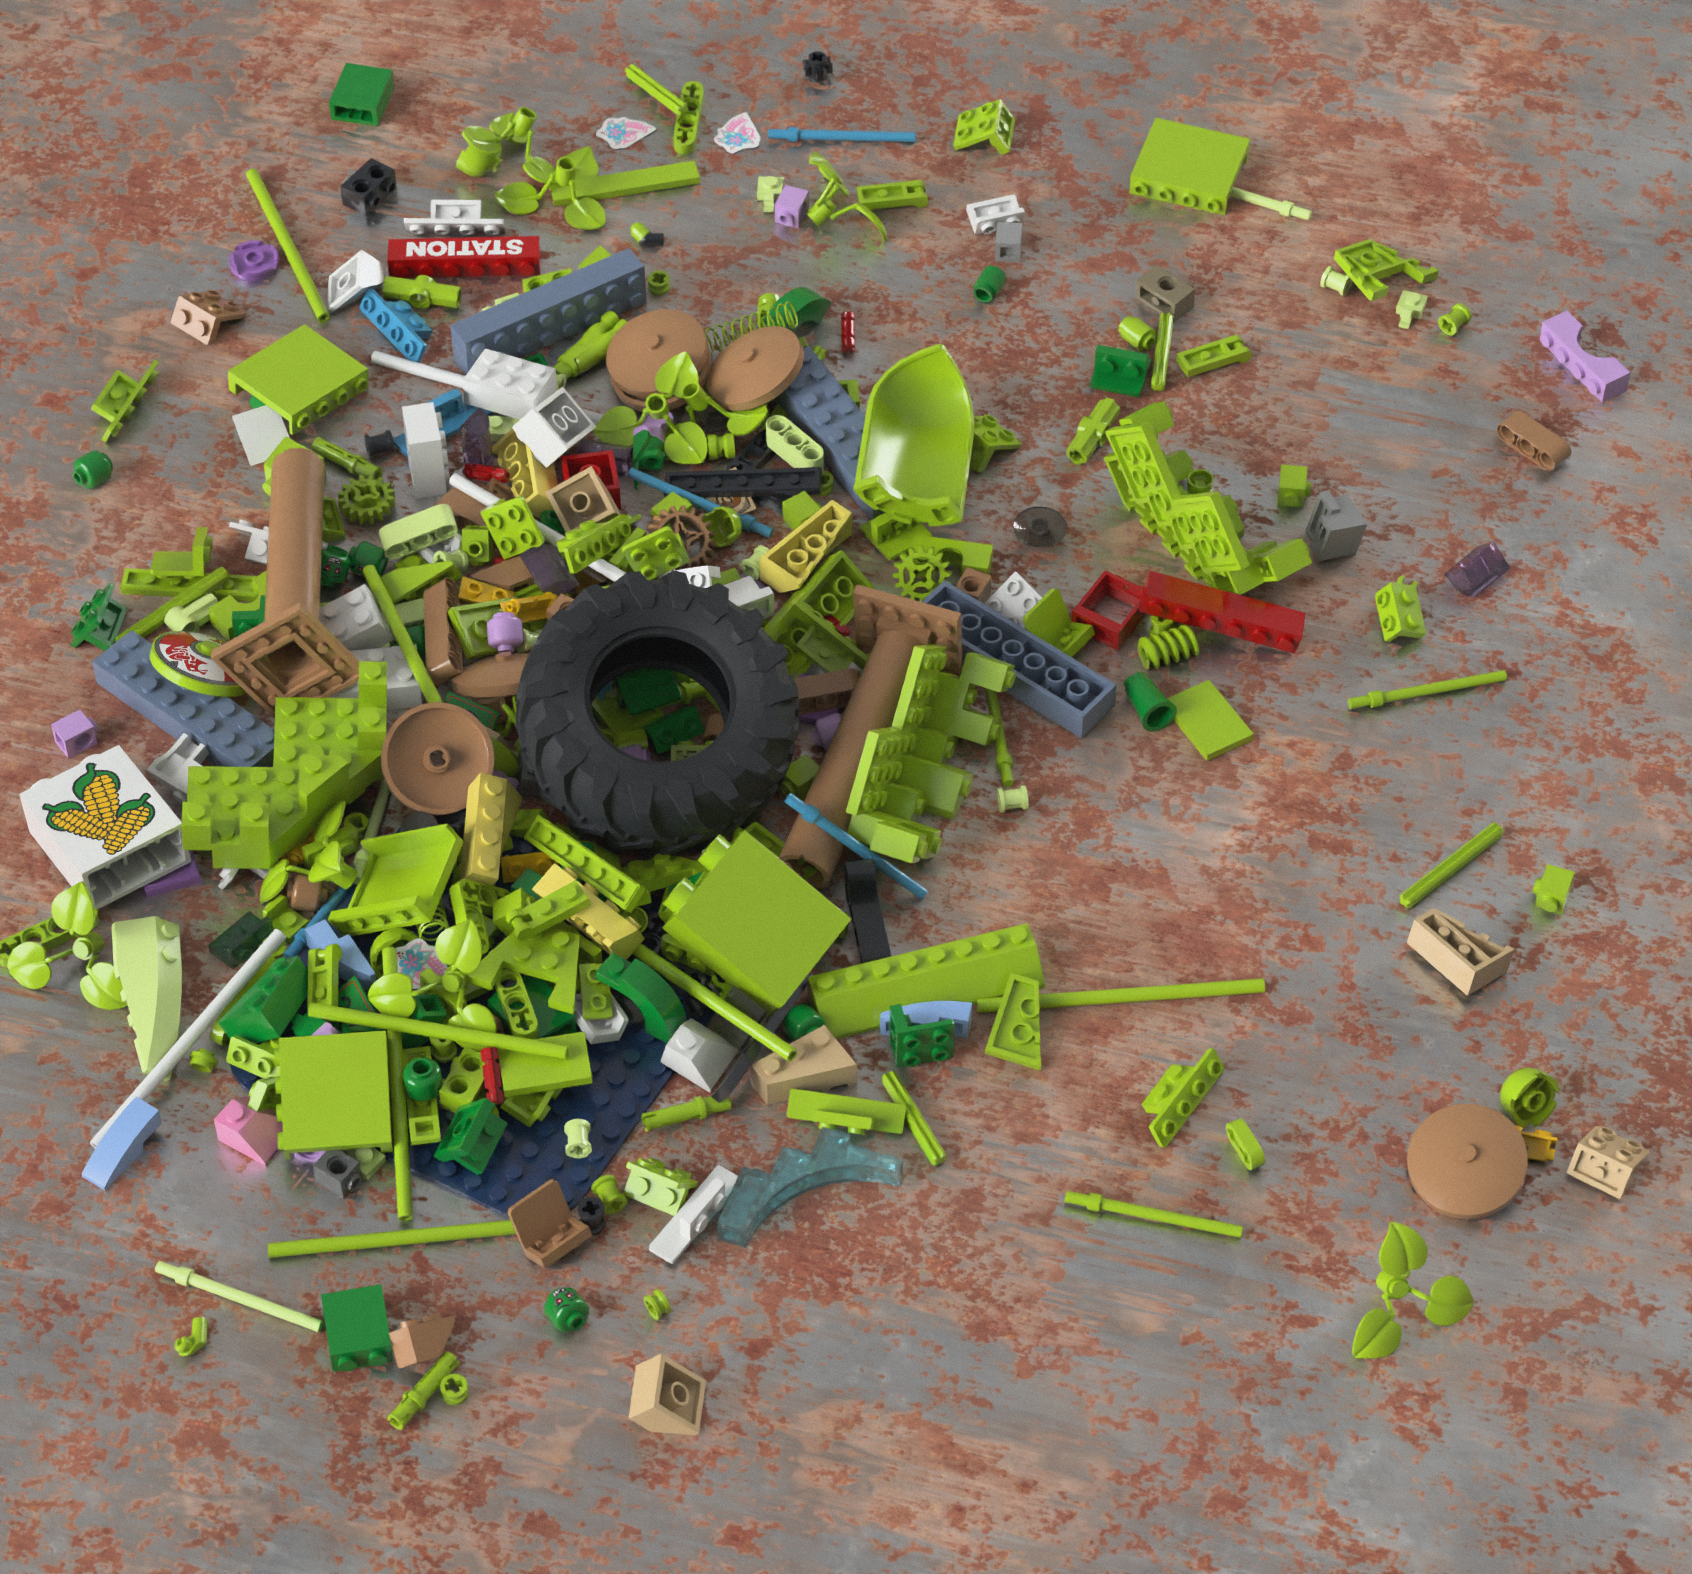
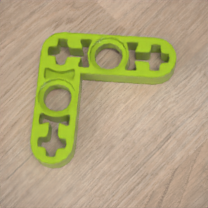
M461 879L450 886L449 889L456 925L468 920V917L473 919L480 934L483 955L489 950V942L482 913L493 916V902L510 894V892L506 889L481 882Z

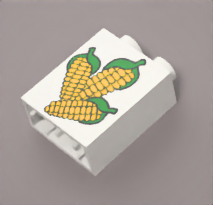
M119 745L101 754L90 755L79 765L51 779H41L33 784L30 789L19 794L31 835L71 886L81 881L84 882L90 893L94 910L192 862L189 850H183L182 822Z

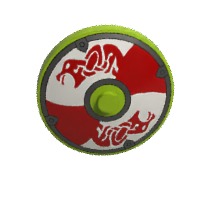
M171 631L163 633L154 639L149 654L150 661L153 667L171 682L188 690L211 696L233 697L247 693L211 659V651L228 641L193 631Z

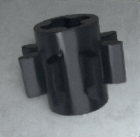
M820 51L809 54V60H803L805 77H809L815 82L827 79V73H833L831 57L826 56L825 53Z

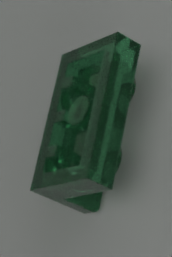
M248 911L208 945L209 952L234 970L238 965L246 962L258 949L259 945H262V941L274 931L272 919L266 916L261 920Z

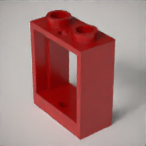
M1104 570L1072 610V622L1092 625L1095 632L1092 639L1119 650L1147 614L1139 611L1143 586L1136 585L1119 575ZM1106 595L1134 607L1121 624L1093 612Z

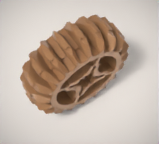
M674 505L670 506L669 513L662 509L659 512L660 517L654 515L651 519L653 524H648L646 528L649 532L646 535H649L671 523L674 534L679 533L680 537L685 541L684 546L688 557L690 546L700 541L698 555L689 558L690 562L674 570L701 567V565L707 566L709 563L708 558H712L714 555L712 548L716 546V541L711 540L716 535L715 531L707 530L712 525L711 522L703 523L704 513H701L698 517L695 516V508H691L689 513L686 512L685 505H681L679 511H677ZM683 524L690 526L694 531L687 530Z

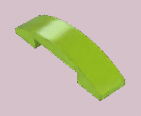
M430 1046L403 1049L404 1068L410 1061L417 1058L432 1059ZM406 1093L411 1145L441 1142L436 1097L428 1101H416Z

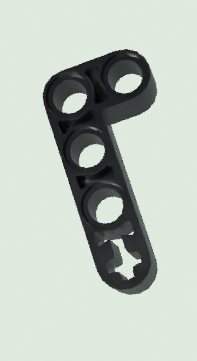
M874 859L845 862V894L860 963L891 957L877 893V875Z

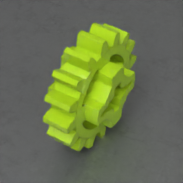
M372 474L368 479H364L363 475H359L358 481L351 478L349 479L350 485L343 484L342 491H338L339 510H342V516H349L350 522L359 519L360 525H363L365 520H369L370 524H374V519L376 518L383 521V514L391 515V508H395L394 489H391L390 482L384 483L383 477L374 480Z
M920 545L918 552L913 547H910L908 549L909 556L905 553L900 555L903 562H896L894 564L899 571L893 573L892 576L899 578L895 588L902 587L904 589L901 593L902 597L910 594V599L915 600L919 598L920 602H922L946 577L952 575V572L945 571V568L950 563L949 561H941L944 555L942 552L936 556L934 554L935 547L925 551L924 545ZM925 557L930 560L928 562H919L914 558ZM930 566V569L927 571L928 573L925 575L926 578L919 579L915 583L914 581L918 578L919 574L918 570L922 571ZM936 566L938 567L940 574L939 582L935 578L934 569L936 568ZM905 569L910 572V581L908 583L905 578ZM916 587H926L930 591L920 592L914 589Z

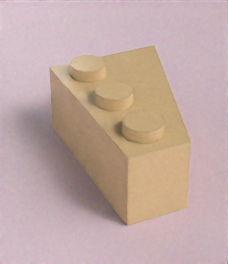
M1433 908L1413 921L1407 943L1467 996L1507 973L1515 950L1508 945L1503 948L1489 941L1490 936L1484 933L1479 936L1466 929L1465 923Z
M825 1025L790 1043L798 1051L793 1061L788 1062L774 1052L751 1065L752 1087L767 1105L788 1101L791 1089L820 1090L821 1093L830 1091L831 1087L847 1084L848 1087L857 1085V1064Z

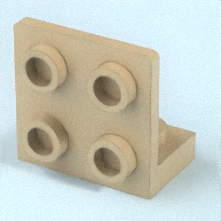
M1595 1126L1578 1142L1566 1173L1621 1199L1625 1194L1634 1170L1648 1157L1650 1151L1643 1148V1145L1635 1140H1626L1616 1135V1132L1608 1127Z

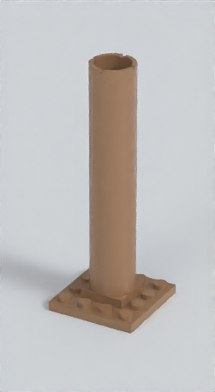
M304 448L285 450L282 454L280 453L275 457L272 464L264 622L211 651V659L274 719L276 697L328 698L359 681V660L319 622L325 467L324 462L316 453Z
M858 584L853 592L857 648L863 653L870 655L804 800L807 805L812 804L818 808L821 815L845 832L848 831L852 814L846 813L868 731L892 726L914 646L927 644L946 646L945 654H947V660L943 670L940 671L959 677L962 672L960 612ZM798 813L779 859L784 863L789 861L793 870L797 868L801 876L805 875L802 869L807 866L818 868L819 870L806 881L815 889H823L828 886L845 845L813 822L809 824L801 818L802 814ZM800 858H803L805 860V863L801 866H798V861L800 860Z

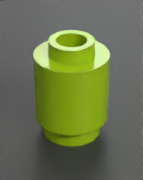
M1127 316L1119 325L1118 332L1121 334L1122 339L1139 351L1149 350L1154 346L1156 331L1139 318Z

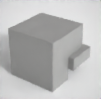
M1329 490L1319 492L1306 527L1307 533L1313 540L1310 547L1319 561L1355 555L1367 523L1349 495L1333 497Z

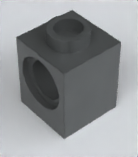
M340 1150L326 1151L313 1165L315 1182L342 1199L350 1191L356 1190L361 1183L360 1162Z

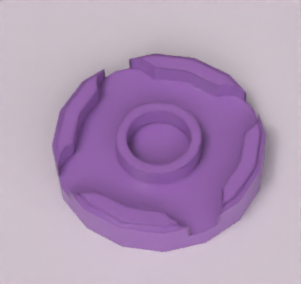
M260 240L241 243L229 255L230 270L234 276L245 281L252 282L267 279L276 273L280 266L279 252L275 246L271 244L270 246L266 245L264 241Z

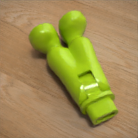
M613 311L604 313L599 323L593 324L576 344L557 359L558 363L552 367L556 369V375L564 374L566 375V380L569 377L575 378L578 376V373L582 374L606 359L607 350L612 338L627 321L625 319L619 320L618 315Z

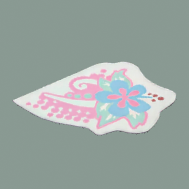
M747 112L733 117L722 128L717 129L718 135L714 138L716 144L724 147L727 152L732 154L745 148L758 147L761 140Z
M626 117L619 119L608 118L603 123L602 128L596 132V136L606 140L613 149L627 148L654 132L657 128L646 122L631 120Z
M417 938L405 946L396 948L398 973H403L411 978L413 983L412 989L420 988V973L427 968H430L436 975L443 976L446 972L445 968L448 966L437 956L435 946H428L423 939Z

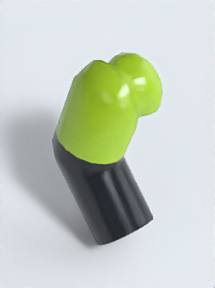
M639 222L631 226V235L640 245H664V233H651L644 224Z

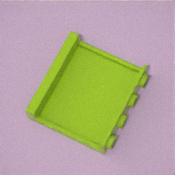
M1155 117L1131 173L1129 194L1225 215L1227 200L1242 163H1247L1249 158L1250 138Z
M304 324L228 370L229 390L235 395L243 390L248 391L289 421L290 434L294 435L368 389V368Z
M448 824L361 840L360 844L370 853L362 877L358 882L348 908L331 911L328 921L342 936L348 934L355 936L431 922L464 841Z
M386 1031L279 1038V1048L274 1049L275 1066H280V1076H275L276 1094H281L282 1104H276L277 1122H282L283 1132L277 1133L278 1150H284L286 1160L290 1159V1153L369 1147H380L381 1153L393 1152Z

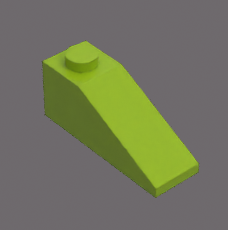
M444 561L395 569L390 573L384 574L381 580L393 604L397 605L424 598V591L447 577L456 582L463 575L452 561Z

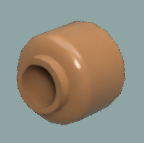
M298 873L292 877V880L287 879L284 896L287 898L291 909L315 912L319 908L320 903L325 904L327 887H322V881L311 883L308 880V875Z

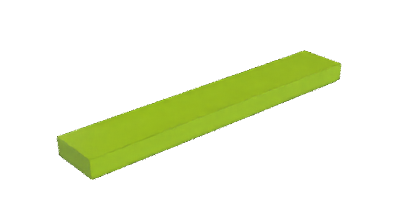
M695 161L576 179V198L578 201L585 197L601 200L699 184L700 176ZM558 183L550 185L554 207L574 204L570 185L561 186Z
M125 568L120 590L121 594L176 597L210 573H205L204 576L196 579H187L184 576L162 579L158 578L157 575H151L150 569ZM229 574L230 579L210 592L217 600H222L231 595L236 601L253 602L257 597L254 594L252 579L257 576Z
M539 814L524 836L525 840L563 867L567 866L580 879L590 884L629 913H632L646 890L645 887Z

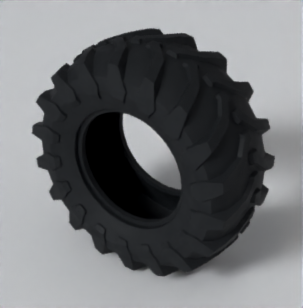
M673 570L659 579L647 580L640 571L627 572L605 589L597 584L585 588L565 610L559 609L549 619L527 656L522 670L516 697V732H519V744L523 763L530 774L535 775L538 785L541 787L538 795L544 804L549 803L570 818L568 823L570 830L576 835L587 833L606 839L607 849L617 854L644 848L648 849L652 858L657 854H670L671 857L689 847H692L698 853L702 852L719 834L726 838L738 827L745 829L758 817L778 791L787 774L795 752V742L800 723L798 719V687L793 676L788 674L787 664L784 661L788 653L784 644L775 642L761 627L764 616L757 608L748 611L738 607L729 600V589L720 583L702 588L691 585L684 572ZM644 668L668 669L692 678L710 693L719 707L724 728L708 747L689 758L672 762H652L633 757L613 745L596 724L591 705L598 693L608 683L627 672Z

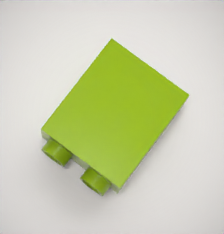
M746 830L731 843L719 834L697 860L708 869L698 884L695 886L684 877L662 903L673 912V915L662 928L768 1016L787 1002L850 922L851 918Z

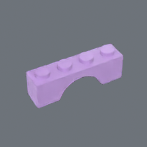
M1568 311L1542 322L1540 341L1543 346L1548 348L1557 357L1558 361L1563 363L1573 373L1574 377L1579 379L1588 388L1591 394L1595 395L1601 402H1605L1627 391L1630 372L1615 357L1601 358L1586 353L1579 346L1583 326Z

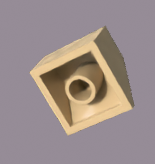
M592 466L545 492L565 532L579 529L581 523L589 520H595L596 523H604L620 514L612 496Z
M659 1354L636 1365L629 1419L651 1432L685 1435L699 1434L706 1380L663 1354Z

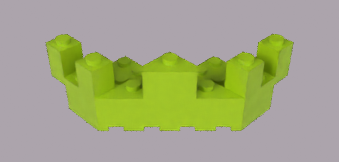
M1165 401L1152 403L1120 419L1121 426L1105 431L1113 453L1103 458L1123 505L1130 512L1135 510L1141 516V524L1152 535L1158 533L1164 539L1162 545L1174 557L1180 556L1186 562L1184 568L1197 581L1203 579L1209 587L1242 595L1264 582L1279 581L1312 563L1309 556L1310 550L1302 538L1289 539L1279 545L1276 541L1262 542L1246 551L1239 540L1244 536V526L1238 515V506L1230 495L1222 496L1219 491L1188 494L1183 489V486L1178 484V482L1187 478L1189 473L1193 471V461L1185 450L1172 451L1168 454L1161 450L1157 440L1158 434L1175 426L1172 420V411Z
M939 644L914 646L892 726L868 731L846 813L852 814L847 831L849 835L861 843L870 845V850L909 863L919 862L920 858L929 859L939 853L942 846V838H939L941 830L917 823L916 820L919 815H922L923 811L951 820L954 819L964 797L969 795L974 773L946 764L948 759L952 758L959 738L982 745H990L993 741L997 740L1001 728L998 725L999 717L969 708L970 705L974 704L977 696L975 685L997 692H1006L1014 684L1016 673L1013 672L1015 665L971 652L966 654L959 677L940 671L943 670L947 660V654H945L946 646Z
M359 661V698L276 697L273 767L188 766L187 802H182L181 827L183 850H212L213 868L271 869L279 862L280 857L289 850L292 852L308 838V835L315 830L321 817L331 807L343 800L348 804L352 803L366 791V787L375 780L379 781L384 777L381 768V750L387 734V662Z

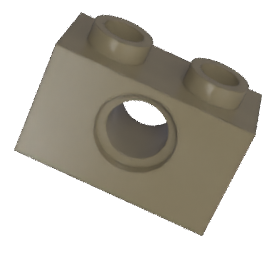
M1155 265L1137 279L1136 299L1159 314L1163 312L1171 313L1173 315V323L1194 307L1195 288L1159 265Z

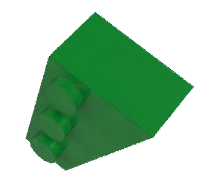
M298 955L286 959L282 957L274 961L264 975L218 1021L230 1039L237 1035L250 1042L259 1043L281 1036L308 995V969Z

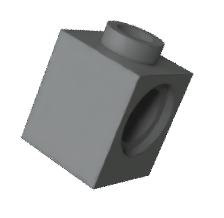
M997 222L995 261L1020 262L1022 223Z

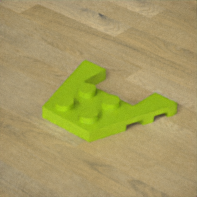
M1371 239L1335 251L1333 258L1370 301L1387 296L1389 287L1378 279L1390 277L1403 271L1423 284L1437 279L1439 274L1437 268L1432 266L1430 270L1419 266V260L1414 258L1405 260L1398 257V251Z
M657 854L651 860L632 861L627 864L628 866L620 868V871L646 888L635 907L651 903L650 891L668 887L681 881L684 877L688 878L702 871H708L698 861L675 855L670 857V854Z
M550 927L526 941H519L513 931L480 962V965L473 972L467 974V983L492 990L503 968L557 983L548 999V1007L573 1014L575 1011L580 935Z

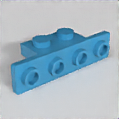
M373 288L367 289L359 307L360 310L408 360L420 363L427 347L422 339H429L433 330L425 323L422 317L418 316L411 309L409 303L401 300L385 302Z
M457 388L427 402H433L435 413H441L443 428H439V431L445 432V438L483 420L484 416L493 415L492 411L463 404L462 394ZM405 433L393 438V441L405 457H408Z

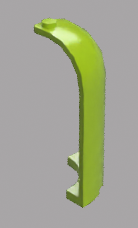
M936 344L901 359L882 375L874 385L868 399L853 490L874 510L880 509L892 515L891 519L907 524H912V521L928 523L929 526H943L961 522L963 518L974 438V412L965 380L944 345Z

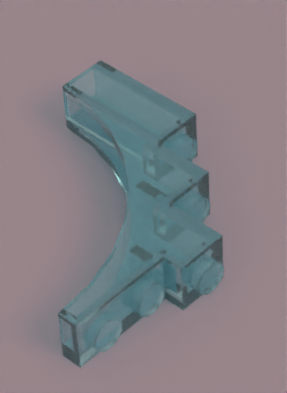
M822 1127L811 1155L800 1149L782 1147L771 1174H767L760 1169H750L742 1166L717 1223L718 1240L747 1248L756 1230L770 1214L787 1201L822 1186L851 1181L879 1182L900 1186L903 1179V1160L897 1159L892 1155H883L869 1151L865 1147L852 1146L850 1134H846L839 1129L832 1130Z

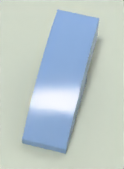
M326 920L305 929L307 946L310 950L315 948L323 950L327 945L338 944L342 951V958L339 960L338 976L345 981H349L353 976H357L363 989L369 991L372 984L377 981L376 973L349 934L338 939Z
M931 1001L902 1006L904 1015L909 1014L912 1026L953 1019L955 1024L954 1036L968 1038L972 1021V1003ZM889 1010L881 1013L880 1035L889 1036Z
M135 1097L111 1125L98 1144L82 1172V1177L105 1191L144 1151L143 1143L162 1124L159 1110L140 1098Z

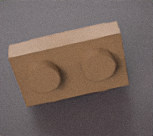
M209 289L206 292H190V294L179 295L171 323L204 344L212 345L215 343L221 321L245 318L247 312L241 309L238 303L221 297L220 292Z
M554 1179L547 1181L508 1209L509 1218L525 1256L543 1268L557 1263L561 1257L571 1250L580 1247L584 1241L592 1236L589 1226L572 1216L561 1187Z

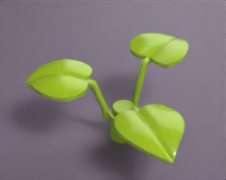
M520 107L516 116L512 112L497 117L489 126L492 133L479 126H469L462 132L464 139L470 146L487 155L501 153L502 147L498 143L503 139L517 145L527 143L525 154L527 161L523 163V168L530 177L539 182L546 183L550 178L551 172L556 171L546 160L538 156L531 157L530 155L532 136L535 132L531 128L537 118V114L530 108ZM556 179L551 184H557Z
M591 146L578 149L564 157H560L557 160L556 171L551 172L550 178L539 194H537L536 189L526 182H514L495 192L496 200L504 209L517 215H529L538 210L539 204L537 200L542 199L553 180L556 179L557 183L561 186L570 185L574 204H570L565 208L564 217L571 226L583 230H595L603 228L606 221L604 209L599 202L590 197L582 198L580 201L576 198L575 180L598 176L599 168Z
M814 151L809 158V164L817 165L822 173V177H826L830 182L819 200L806 212L807 215L818 226H822L829 218L834 220L836 217L856 209L865 214L878 227L884 242H886L887 232L883 223L863 204L855 203L837 212L833 211L836 206L830 199L839 189L846 197L850 195V192L827 159L819 152Z
M682 352L672 357L659 369L655 377V386L661 394L653 393L647 397L645 401L646 408L643 409V414L638 422L637 415L631 408L616 406L608 410L596 424V428L592 430L596 437L611 447L628 448L633 445L634 429L641 426L647 415L650 414L652 418L657 420L664 418L674 432L667 436L664 443V449L669 459L681 465L703 463L708 452V443L704 431L700 426L690 421L684 422L677 429L668 416L669 406L666 401L671 399L673 395L676 398L684 399L681 396L683 386L691 381L699 383L698 372L689 353Z
M691 381L685 384L681 390V396L688 404L686 410L689 413L690 422L696 424L694 410L703 411L710 404L730 418L727 422V428L734 435L741 436L754 431L764 421L768 413L765 404L753 409L728 412L713 401L714 399L707 389V383L702 389L698 382ZM683 423L676 424L675 427L679 429ZM671 428L665 433V440L668 435L674 433Z
M345 800L331 807L321 817L315 828L314 839L317 842L322 841L326 847L311 869L307 870L293 865L288 866L289 861L287 859L277 862L264 878L260 891V904L264 905V902L271 900L280 893L291 872L308 875V880L311 883L323 880L327 883L332 881L343 889H348L357 877V870L343 862L344 857L341 856V844L337 841L329 842L330 837L337 832L342 822L345 804L347 803Z
M78 882L58 894L52 903L51 909L54 921L60 928L70 929V935L80 937L74 942L73 948L46 958V951L41 943L34 941L25 942L11 952L7 968L9 973L23 986L30 989H39L47 985L51 979L52 970L48 963L75 954L76 957L82 960L90 959L86 967L88 975L80 981V988L86 1000L102 1009L113 1010L126 1007L128 1004L122 1001L120 994L123 986L121 979H116L114 965L108 962H99L94 965V962L99 959L97 954L101 953L104 949V940L100 934L91 932L95 925L93 902L84 882Z
M468 919L460 924L451 926L438 936L435 946L437 956L444 964L452 965L438 980L412 991L413 983L411 978L403 973L394 972L380 977L369 989V1001L381 1014L408 1018L416 1008V1001L413 996H418L436 986L443 985L447 991L459 993L456 1007L459 1014L452 1016L448 1021V1025L496 1033V1021L488 1008L475 1003L467 1005L464 1010L462 1008L464 994L466 993L464 986L468 984L467 974L473 972L482 960L481 938L473 919ZM455 1041L463 1048L467 1047L479 1052L484 1048H488L487 1046Z
M1390 1222L1387 1235L1379 1252V1264L1382 1271L1377 1276L1376 1285L1384 1292L1382 1299L1385 1300L1389 1314L1381 1308H1375L1362 1318L1353 1340L1352 1355L1355 1358H1382L1393 1353L1401 1341L1402 1330L1397 1322L1392 1321L1395 1317L1391 1298L1400 1299L1405 1297L1407 1293H1411L1425 1301H1429L1425 1309V1315L1431 1322L1441 1326L1459 1322L1470 1312L1473 1306L1474 1299L1467 1284L1456 1276L1448 1275L1438 1279L1431 1287V1296L1409 1286L1407 1279L1404 1277L1410 1276V1270L1420 1269L1425 1264L1428 1250L1424 1239L1416 1231L1404 1224Z

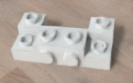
M183 733L170 750L153 761L147 771L151 778L173 791V798L182 804V802H187L188 766H202L200 764L209 755V752L205 745H196L191 742L187 734Z

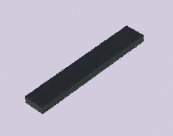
M821 467L665 472V482L702 498L797 495L803 491L808 495H821L822 469Z
M808 974L780 1009L777 1008L768 1015L762 1024L763 1027L772 1033L775 1032L808 985L807 977L812 975ZM755 1038L751 1039L711 1096L718 1103L722 1102L735 1089L765 1045Z

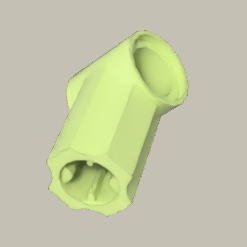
M210 593L185 608L175 606L168 611L164 622L172 631L199 632L200 626L210 620L208 609L218 603L217 598Z

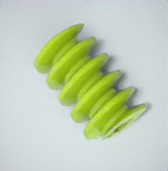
M1180 625L1178 629L1170 628L1168 632L1161 631L1158 635L1151 634L1149 638L1141 637L1138 641L1139 657L1147 671L1149 670V663H1152L1154 668L1158 669L1160 667L1159 660H1162L1164 665H1169L1170 656L1174 662H1179L1180 653L1187 660L1190 657L1189 650L1192 651L1194 656H1199V645L1196 635L1187 625Z

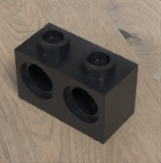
M372 158L369 159L340 186L342 204L366 216L397 188L395 169Z

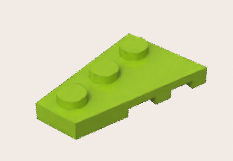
M1014 973L1010 974L985 1054L1041 1071L1039 981Z

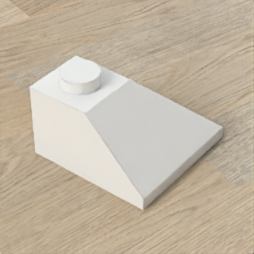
M361 250L329 276L326 308L328 313L332 314L364 298L369 288L379 289L385 280V265Z
M690 1018L681 1024L667 1043L661 1063L710 1093L738 1054L740 1048Z

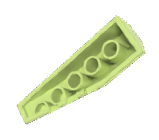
M157 916L119 921L112 924L114 973L116 979H121L123 990L120 994L122 1001L126 1002L129 1007L130 1014L127 1018L129 1026L135 1030L137 1035L134 1043L142 1071L145 1074H149L177 1042L182 997L179 925ZM172 1070L163 1079L164 1081L171 1079Z

